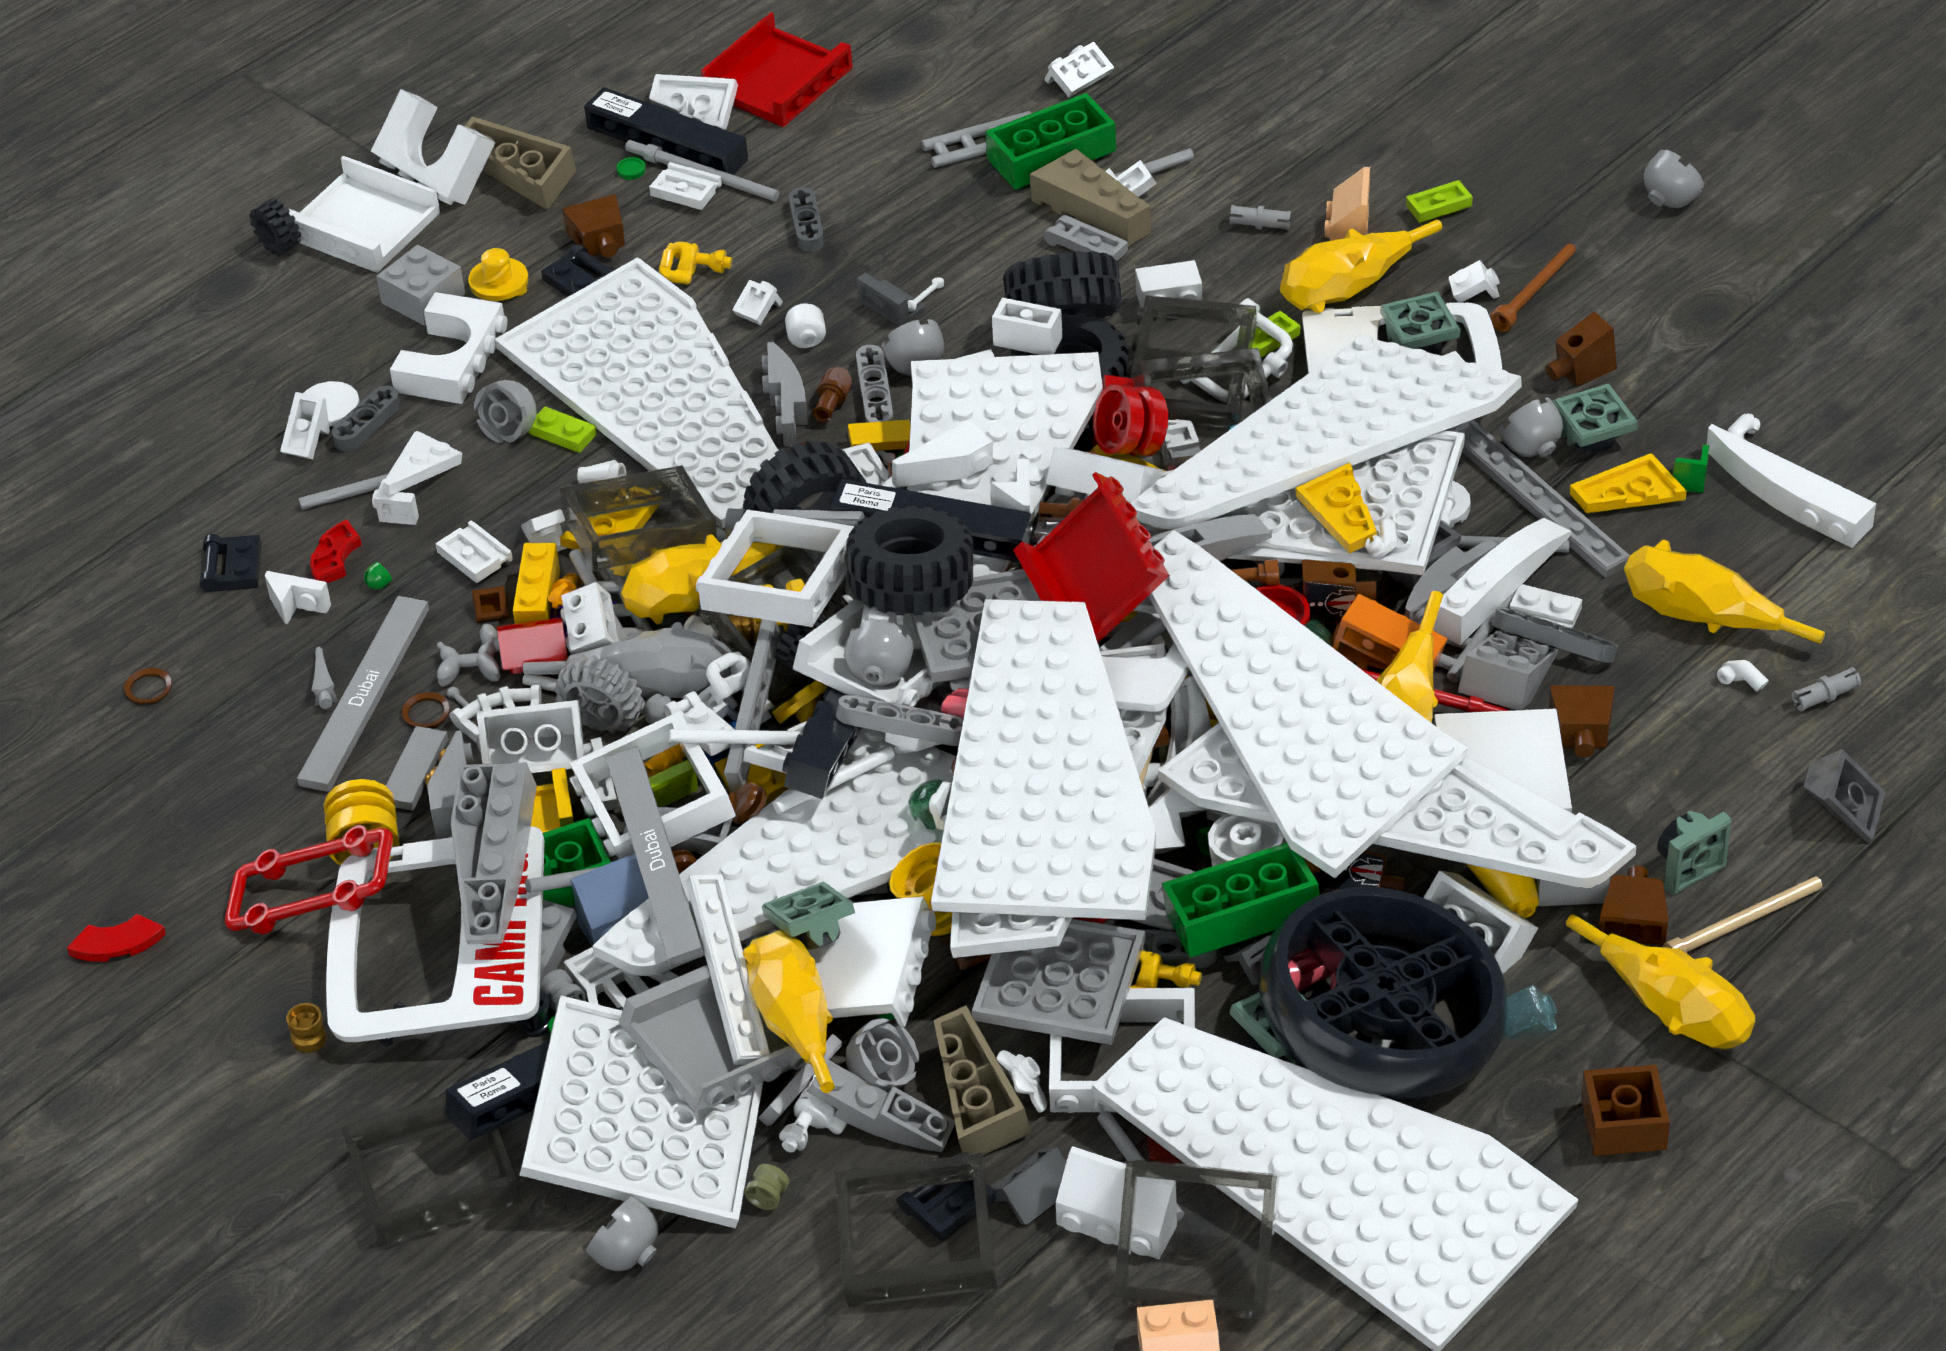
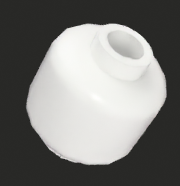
M805 303L796 305L787 312L785 317L787 336L794 346L810 348L824 340L826 335L823 313L818 307Z

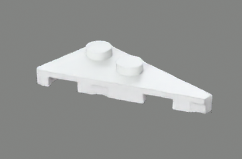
M419 431L414 432L384 480L383 494L386 496L393 495L460 465L462 452L451 448L447 443L439 442Z

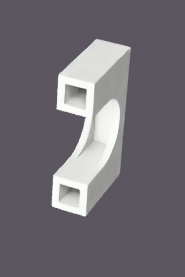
M400 90L371 152L381 157L379 160L381 164L391 169L396 167L400 169L398 172L400 176L411 181L416 179L419 181L418 184L436 190L439 200L450 205L454 201L465 205L495 142L476 130L458 124L442 157L434 164L426 166L422 157V141L438 107L418 95Z
M435 292L424 310L428 334L460 339L467 343L459 350L445 355H428L401 350L390 368L392 384L400 394L462 404L467 394L472 392L477 376L484 371L486 360L490 353H494L496 349L495 339L505 333L507 317L504 316L502 303Z

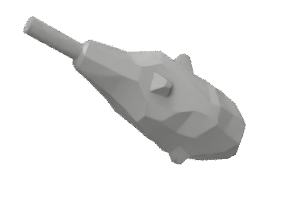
M675 622L671 628L634 634L600 648L570 655L566 661L524 662L523 673L524 675L559 674L562 668H565L573 658L579 659L582 655L590 658L595 655L601 661L607 658L610 664H618V668L622 671H629L628 677L637 680L636 687L642 690L641 697L646 698L647 701L658 693L669 698L683 699L684 695L692 691L699 693L711 685L706 676L708 665L719 657L730 653L731 650L724 643L708 635L685 630L680 622ZM730 667L720 672L722 678L730 675Z

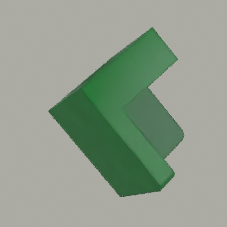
M1703 444L1701 460L1675 458L1673 477L1688 492L1704 493L1710 445Z

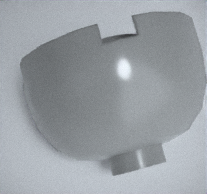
M1660 150L1650 160L1644 172V185L1649 193L1648 198L1659 207L1664 205L1668 208H1681L1688 205L1700 194L1701 189L1704 187V182L1701 175L1690 163L1685 167L1678 162L1681 156L1669 150Z
M927 319L929 324L920 325L919 320L911 321L896 328L888 335L890 341L887 344L883 341L882 348L893 369L902 375L911 376V361L942 360L945 344L937 322Z
M502 380L483 387L477 393L474 402V411L478 409L480 417L477 420L480 429L487 437L498 443H503V440L510 443L522 438L532 428L537 415L533 395L525 386L515 381Z
M1549 397L1545 398L1546 403L1541 404L1537 399L1522 406L1508 417L1510 424L1506 429L1502 425L1500 426L1499 436L1508 448L1521 457H1534L1537 455L1545 457L1556 449L1557 446L1555 444L1560 439L1563 431V419Z
M881 620L862 622L860 628L855 630L853 628L850 631L845 649V659L850 672L857 679L876 686L895 683L907 672L914 649L911 637L907 634L905 638L903 634L898 632L899 627L890 622Z
M881 1018L870 1021L851 1037L846 1049V1065L849 1072L885 1092H889L893 1086L899 1089L915 1077V1063L919 1061V1053L914 1040L906 1029L900 1025L894 1027L886 1023L889 1021L888 1019Z
M631 1196L611 1215L613 1219L607 1226H601L586 1249L587 1254L596 1263L609 1270H629L637 1263L643 1267L657 1251L652 1246L658 1235L656 1219L645 1204Z

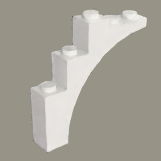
M1194 676L1183 680L1170 701L1171 738L1165 764L1211 729L1205 696ZM1158 780L1146 798L1156 830L1155 854H1163L1186 846L1180 818L1208 810L1207 808L1196 806L1160 780Z

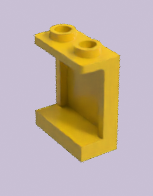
M565 767L552 769L553 784L536 786L531 827L539 828L542 833L574 823Z

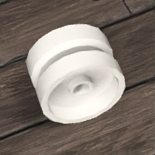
M1230 813L1224 814L1214 822L1208 833L1212 866L1285 843V838L1277 823Z

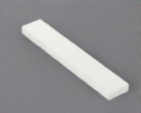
M722 874L689 875L686 885L734 1065H746L769 1055L770 1051L760 1013L750 991L747 965L742 954L743 950Z

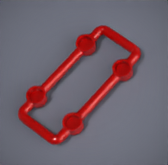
M357 825L349 829L343 838L279 854L275 849H268L262 852L256 861L242 865L235 872L225 914V925L232 931L250 928L254 933L264 935L273 930L276 921L335 905H339L341 909L351 912L358 910L363 905L364 898L379 893L385 886L393 844L392 832L387 828H376L368 831L364 826ZM379 842L373 878L370 882L358 885L354 880H345L338 884L333 892L273 908H268L264 903H258L250 907L245 915L239 916L248 877L261 874L266 879L277 880L285 874L286 867L347 850L352 855L364 857L373 850L374 843Z

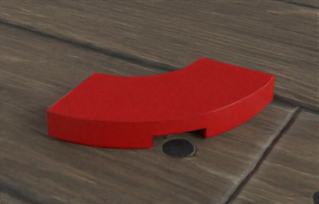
M347 519L330 528L318 540L319 544L310 558L313 580L324 581L328 584L346 576L345 559L353 550L362 545L360 536Z
M136 914L127 922L114 927L100 928L88 925L67 947L69 956L77 959L106 962L111 957L129 953L130 956H133L148 949L166 935V931L163 925Z

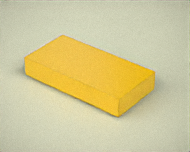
M909 419L848 424L847 432L850 446L854 447L870 442L875 451L905 449L910 439L911 425Z

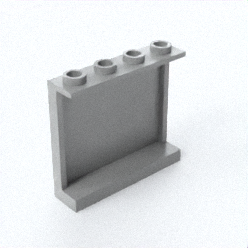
M708 965L627 998L619 1020V1024L695 1112L708 1106L715 1107L730 1096L737 1093L744 1094L757 1084L764 1081L771 1082L780 1074L791 1069H800L806 1064L787 1042L767 1028L762 1013L759 1011L770 1054L746 1065H734Z

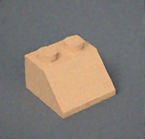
M1363 167L1334 188L1333 201H1327L1326 219L1331 220H1325V238H1330V241L1344 239L1346 232L1352 228L1362 235H1367L1370 167Z
M1213 1300L1137 1307V1332L1140 1351H1220Z

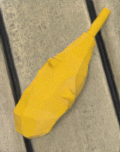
M1435 220L1409 232L1370 233L1367 235H1362L1352 228L1346 232L1344 239L1314 244L1308 247L1300 256L1285 265L1280 292L1287 301L1298 309H1311L1316 313H1321L1324 311L1325 304L1346 301L1373 285L1392 264L1412 249V243L1441 231L1443 228L1442 223L1439 220Z
M710 534L706 536L705 544H689L661 549L650 557L632 565L620 592L624 607L639 618L650 617L656 624L662 623L664 614L693 612L700 609L699 592L696 591L697 580L707 570L710 560L713 557L715 558L723 542H718ZM754 541L727 581L745 583L757 573L777 562L780 553L797 547Z
M1663 539L1655 547L1644 545L1629 556L1624 567L1633 596L1651 606L1661 615L1692 622H1705L1708 625L1709 632L1716 633L1722 626H1728L1732 628L1775 631L1781 629L1821 644L1824 639V631L1786 618L1781 607L1757 592L1738 573L1701 554L1671 551L1670 543L1667 540Z
M1438 591L1430 592L1419 630L1410 633L1395 659L1376 680L1430 723L1433 718V708L1438 703L1434 696L1433 687L1434 637L1431 635L1444 596Z
M1575 914L1568 917L1566 926L1601 947V955L1626 982L1640 1002L1658 1015L1662 1022L1669 1027V1032L1673 1035L1683 1034L1707 1046L1719 1049L1735 1048L1750 1037L1755 1024V1015L1743 994L1711 969L1712 959L1708 957L1693 959L1679 948L1647 947L1615 934L1608 936Z
M782 930L752 940L749 947L744 948L742 954L746 960L751 994L757 1009L762 1013L767 1028L787 1042L806 1063L811 1064L820 1090L823 1093L833 1091L835 1085L824 1059L827 1024L831 1023L833 1017L827 1010L826 995L814 958L811 957L800 940L795 937L791 938Z

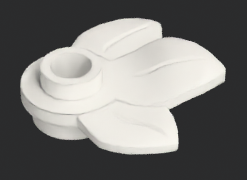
M1000 1051L997 1055V1060L1008 1070L1014 1082L1015 1091L1029 1094L1036 1110L1039 1113L1043 1112L1047 1107V1101L1039 1085V1075L1041 1072L1037 1063L1031 1057H1024L1020 1054L1014 1056L1008 1051Z

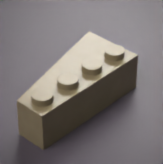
M473 116L465 125V127L476 130L495 142L482 171L546 210L550 208L576 173L570 146Z
M1077 149L1030 174L1032 202L1039 205L1043 202L1051 205L1052 211L1060 215L1066 212L1074 216L1078 221L1094 225L1099 230L1127 241L1128 246L1151 233L1150 205Z
M963 1006L935 1019L934 1025L965 1164L1031 1134L1025 1108L967 1006Z

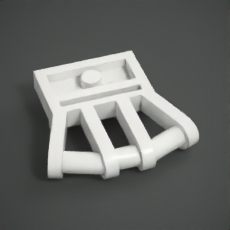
M538 684L531 685V688L508 689L505 686L499 688V692L486 696L485 693L477 695V699L464 708H456L450 712V718L457 728L477 743L481 753L478 727L469 719L477 715V711L492 710L491 708L503 705L504 708L515 707L514 702L531 701L530 705L541 704V686Z
M593 947L564 961L565 971L575 984L584 991L589 1003L598 1005L597 994L604 991L617 1008L621 1006L624 1008L626 997L616 986L626 980L636 994L649 989L639 976L630 974L594 956ZM668 970L649 977L663 984L678 976Z

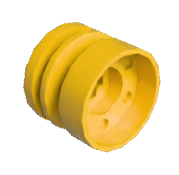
M350 780L335 786L326 795L323 807L327 842L343 838L349 829L362 825L368 831L376 828L389 829L393 834L392 847L400 845L393 793L386 785L375 780ZM379 842L374 843V848H378ZM347 850L329 856L337 864L342 865L352 854Z
M932 842L921 845L910 851L899 861L892 871L889 881L890 890L896 899L923 896L929 909L932 910L931 900L942 843ZM933 911L936 918V927L931 935L941 936L951 933L952 912Z

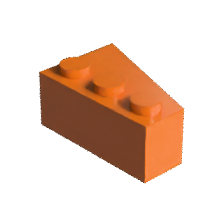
M1358 594L1341 620L1332 648L1349 661L1356 662V666L1360 669L1367 670L1368 666L1385 670L1395 659L1410 633L1419 630L1420 624L1378 604L1374 600ZM1433 630L1431 635L1434 637V670L1441 658L1448 638Z

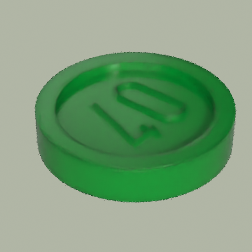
M625 158L617 164L618 176L626 180L638 179L646 172L645 162L640 158Z

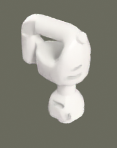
M738 651L719 657L707 667L706 676L720 700H724L740 690L744 694L751 662ZM730 667L731 676L722 678L720 672ZM768 699L766 700L761 723L772 718L768 710L774 706Z
M811 1082L803 1090L794 1106V1115L797 1117L796 1121L785 1126L779 1134L780 1141H783L782 1147L788 1152H794L796 1149L801 1151L806 1147L809 1125L818 1129L828 1128L836 1135L841 1134L847 1125L846 1122L834 1117L835 1109L830 1104L807 1092Z

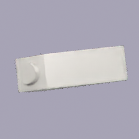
M968 420L893 460L892 484L895 487L968 478L993 464V441L973 422Z

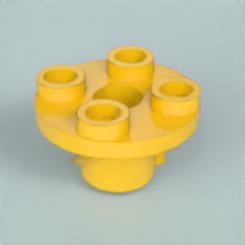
M492 248L481 255V263L471 270L468 280L474 295L481 298V300L498 302L524 295L527 292L529 278L524 264L509 258L508 252L504 249Z
M816 680L795 694L791 700L775 709L772 714L779 724L793 715L796 716L800 723L807 721L809 717L813 718L817 702L819 700L823 701L820 696L825 693L828 685Z

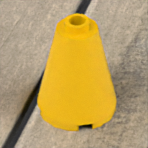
M1466 864L1493 898L1523 918H1527L1535 912V908L1539 904L1535 878Z

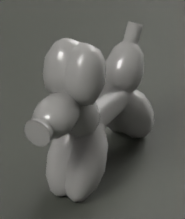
M491 624L482 625L480 638L483 645L479 648L478 653L459 655L454 648L445 646L442 642L437 643L443 660L437 671L438 683L441 687L450 685L456 679L459 669L462 667L479 666L485 678L490 681H499V666L493 657L496 652H500L497 631Z

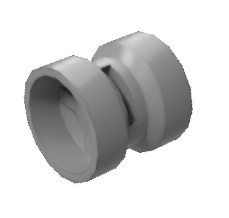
M553 970L540 981V991L548 995L551 1008L555 1013L560 996L586 1001L584 991L578 985L573 984L572 978L565 970Z

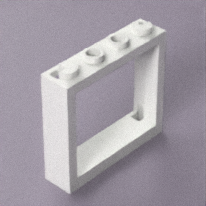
M747 510L741 520L736 522L728 539L723 541L721 549L715 558L713 557L710 560L707 570L697 580L696 591L699 592L701 610L813 627L847 573L846 542L854 526ZM754 541L826 552L801 592L727 581Z
M680 711L570 762L575 776L569 779L577 796L584 794L585 797L580 800L588 817L596 816V818L592 819V823L600 838L607 837L603 844L610 857L616 855L619 860L634 854L635 851L629 832L621 836L619 835L593 784L611 776L605 757L636 746L640 750L642 759L645 760L680 744L707 792V795L661 816L670 847L736 816L727 792L699 743L669 742L670 729H690Z
M1130 988L1119 1022H1159L1165 1017L1176 1022H1184V1025L1195 1028L1194 988ZM1050 1034V1112H1116L1092 1094V1085L1096 1081H1061L1062 1036Z

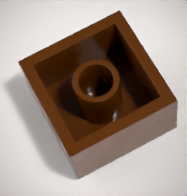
M1657 1065L1583 1071L1581 1101L1593 1156L1667 1150L1670 1119Z

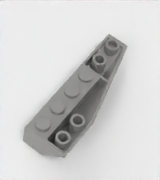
M1255 514L1224 517L1174 529L1179 534L1199 545L1218 561L1272 538V533ZM1173 530L1151 537L1150 542L1154 547Z
M527 762L460 765L451 817V829L467 944L502 943L512 916L525 863L537 786Z

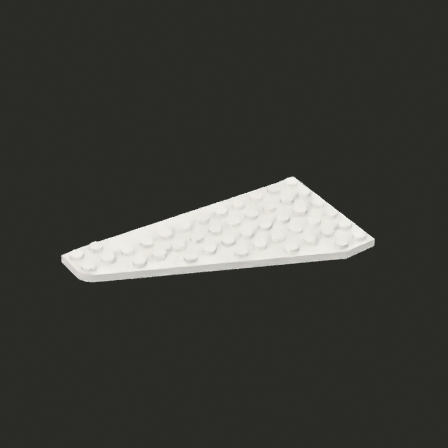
M1358 335L1340 352L1171 473L1158 479L1153 486L1139 495L1131 504L1137 511L1136 518L1139 522L1162 529L1174 530L1204 522L1302 485L1349 462L1352 466L1494 412L1522 387L1521 376L1508 373L1505 370L1483 367L1478 363H1467L1455 360L1450 356H1439L1427 353L1422 349H1411L1399 346V344L1394 342L1387 343L1372 339L1370 336Z
M1098 352L911 361L913 389L909 452L970 420L993 441V464L968 478L910 485L907 490L991 505V482H1010V472H1016V459H1029L1030 513L1032 523L1039 511V502H1044L1052 485L1046 484L1054 446L1068 449L1074 448L1092 416L1096 402L1103 391ZM973 554V577L1005 572L1010 561ZM905 614L903 616L902 634L905 638L908 634L912 639L914 649H920L910 614Z
M1444 430L1352 465L1353 476L1359 484L1362 499L1368 507L1377 530V536L1381 537L1379 523L1382 520L1392 519L1396 524L1398 545L1381 558L1370 556L1365 547L1349 554L1296 498V487L1210 520L1255 514L1272 533V538L1228 557L1230 559L1256 561L1277 559L1278 562L1302 564L1304 559L1352 563L1355 565V568L1386 570L1424 576L1465 443V433ZM1173 470L1162 472L1161 478L1165 477ZM1074 492V497H1079V500H1085L1086 493ZM1056 493L1047 502L1068 503L1069 500H1072V496ZM1038 522L1034 532L1035 541L1039 542L1042 536L1046 537L1060 522ZM1139 522L1148 530L1151 537L1170 531L1169 529H1162Z
M1173 530L1154 546L1164 557L1165 562L1163 565L1170 576L1148 597L1290 848L1336 878L1467 757L1468 747L1430 723L1199 545Z
M1220 722L1158 769V779L1198 807L1276 823ZM1468 757L1462 760L1372 843L1582 888H1592L1603 883L1636 855V845L1610 828L1580 812L1574 815Z
M863 728L840 769L888 745L894 750L895 758L828 790L823 799L813 797L778 814L774 809L773 802L797 791L789 788L762 809L757 816L749 819L679 874L699 938L700 934L686 885L689 875L722 874L740 941L777 927L764 917L762 911L764 903L823 881L846 898L889 882L894 868L910 851L924 844L932 842L942 843L944 830L936 829L933 815L929 810V802L931 796L937 792L942 782H950L952 787L953 773L951 765L956 756L934 746L917 752L901 751L896 748V745L885 742L886 732ZM649 899L615 924L593 945L594 956L637 976L657 975L705 956L704 953V955L674 966L670 965Z

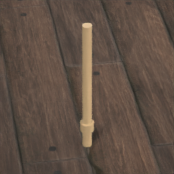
M1815 876L1685 938L1680 939L1676 937L1664 943L1663 948H1679L1687 954L1690 950L1822 889V882Z

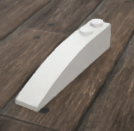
M1713 424L1708 427L1707 445H1710L1709 454L1744 487L1772 507L1807 527L1851 548L1873 527L1876 503Z
M1542 518L1501 542L1474 564L1444 594L1433 630L1461 645L1496 610V607H1499L1571 536V531L1546 518Z

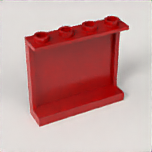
M770 12L701 70V77L735 79L738 88L733 106L785 127L853 68L851 45L841 42L830 51L775 28L774 13Z
M1094 472L1092 476L1098 487L1035 547L1022 541L1013 551L1041 601L1085 602L1098 643L1170 575L1163 565L1165 562L1164 557L1150 542V533L1137 520L1136 509L1122 494L1124 491L1123 486L1112 476L1108 478Z

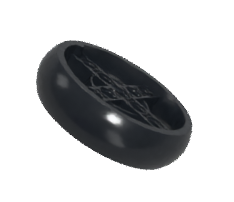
M1353 887L1319 895L1293 910L1278 925L1266 945L1260 963V1000L1265 1018L1278 1042L1303 1068L1311 1070L1320 1077L1352 1090L1377 1094L1394 1101L1421 1100L1446 1093L1466 1083L1489 1062L1505 1032L1508 1015V997L1505 980L1501 968L1486 942L1471 926L1451 911L1430 900L1407 892L1378 887ZM1365 938L1399 944L1416 951V953L1410 955L1393 947L1371 945ZM1307 948L1333 973L1330 991L1308 1001L1304 1000L1296 989L1288 968L1289 962ZM1458 984L1469 997L1478 1024L1472 1032L1461 1039L1434 1012L1436 994ZM1357 1031L1375 1039L1395 1040L1404 1050L1373 1045L1348 1034Z

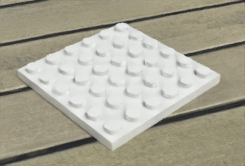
M560 996L520 1176L626 1201L631 1196H634L647 1207L736 1228L741 1210L763 1082L753 1086L744 1094L737 1093L724 1099L715 1107L708 1106L695 1112L619 1024L622 1014L621 1010Z

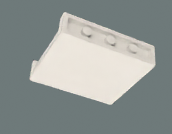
M342 156L343 173L300 213L289 209V214L291 216L294 215L296 219L294 222L300 227L298 231L301 232V244L378 273L440 214L437 192L429 187Z
M857 598L799 640L793 669L847 695H856L914 707L921 698L928 697L936 686L942 685L945 682H931L921 648L913 649L907 672L895 683L876 686L857 679L850 672L845 659V649L849 633L853 628L854 630L860 628L862 623L864 604Z
M1556 709L1435 714L1434 726L1468 747V758L1572 813Z
M923 896L853 903L855 913L838 920L841 932L839 938L829 945L807 950L815 960L826 995L827 1010L832 1014L833 1018L893 1013L898 1024L905 1027L909 1012L913 1010V997L916 986L921 981L923 961L928 956L930 936L936 927L935 914L929 909Z

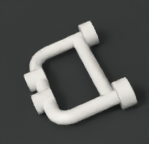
M1247 298L1239 304L1234 314V318L1242 324L1199 365L1190 357H1183L1175 366L1173 376L1184 384L1192 381L1208 394L1224 403L1240 402L1250 393L1260 397L1268 386V382L1265 379L1270 374L1279 378L1287 370L1288 362L1285 360L1292 352L1293 343L1290 335L1285 330L1259 313L1260 306ZM1256 326L1281 344L1279 350L1268 354L1262 366L1257 371L1247 374L1242 385L1234 391L1224 390L1205 376Z

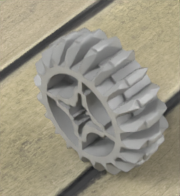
M584 655L579 659L573 658L565 668H562L554 689L557 693L556 701L558 702L579 700L582 725L599 731L608 730L611 734L617 730L625 732L633 722H636L644 699L641 697L642 690L636 687L637 680L628 677L629 671H622L618 668V664H610L607 658L601 661L595 655L590 658Z

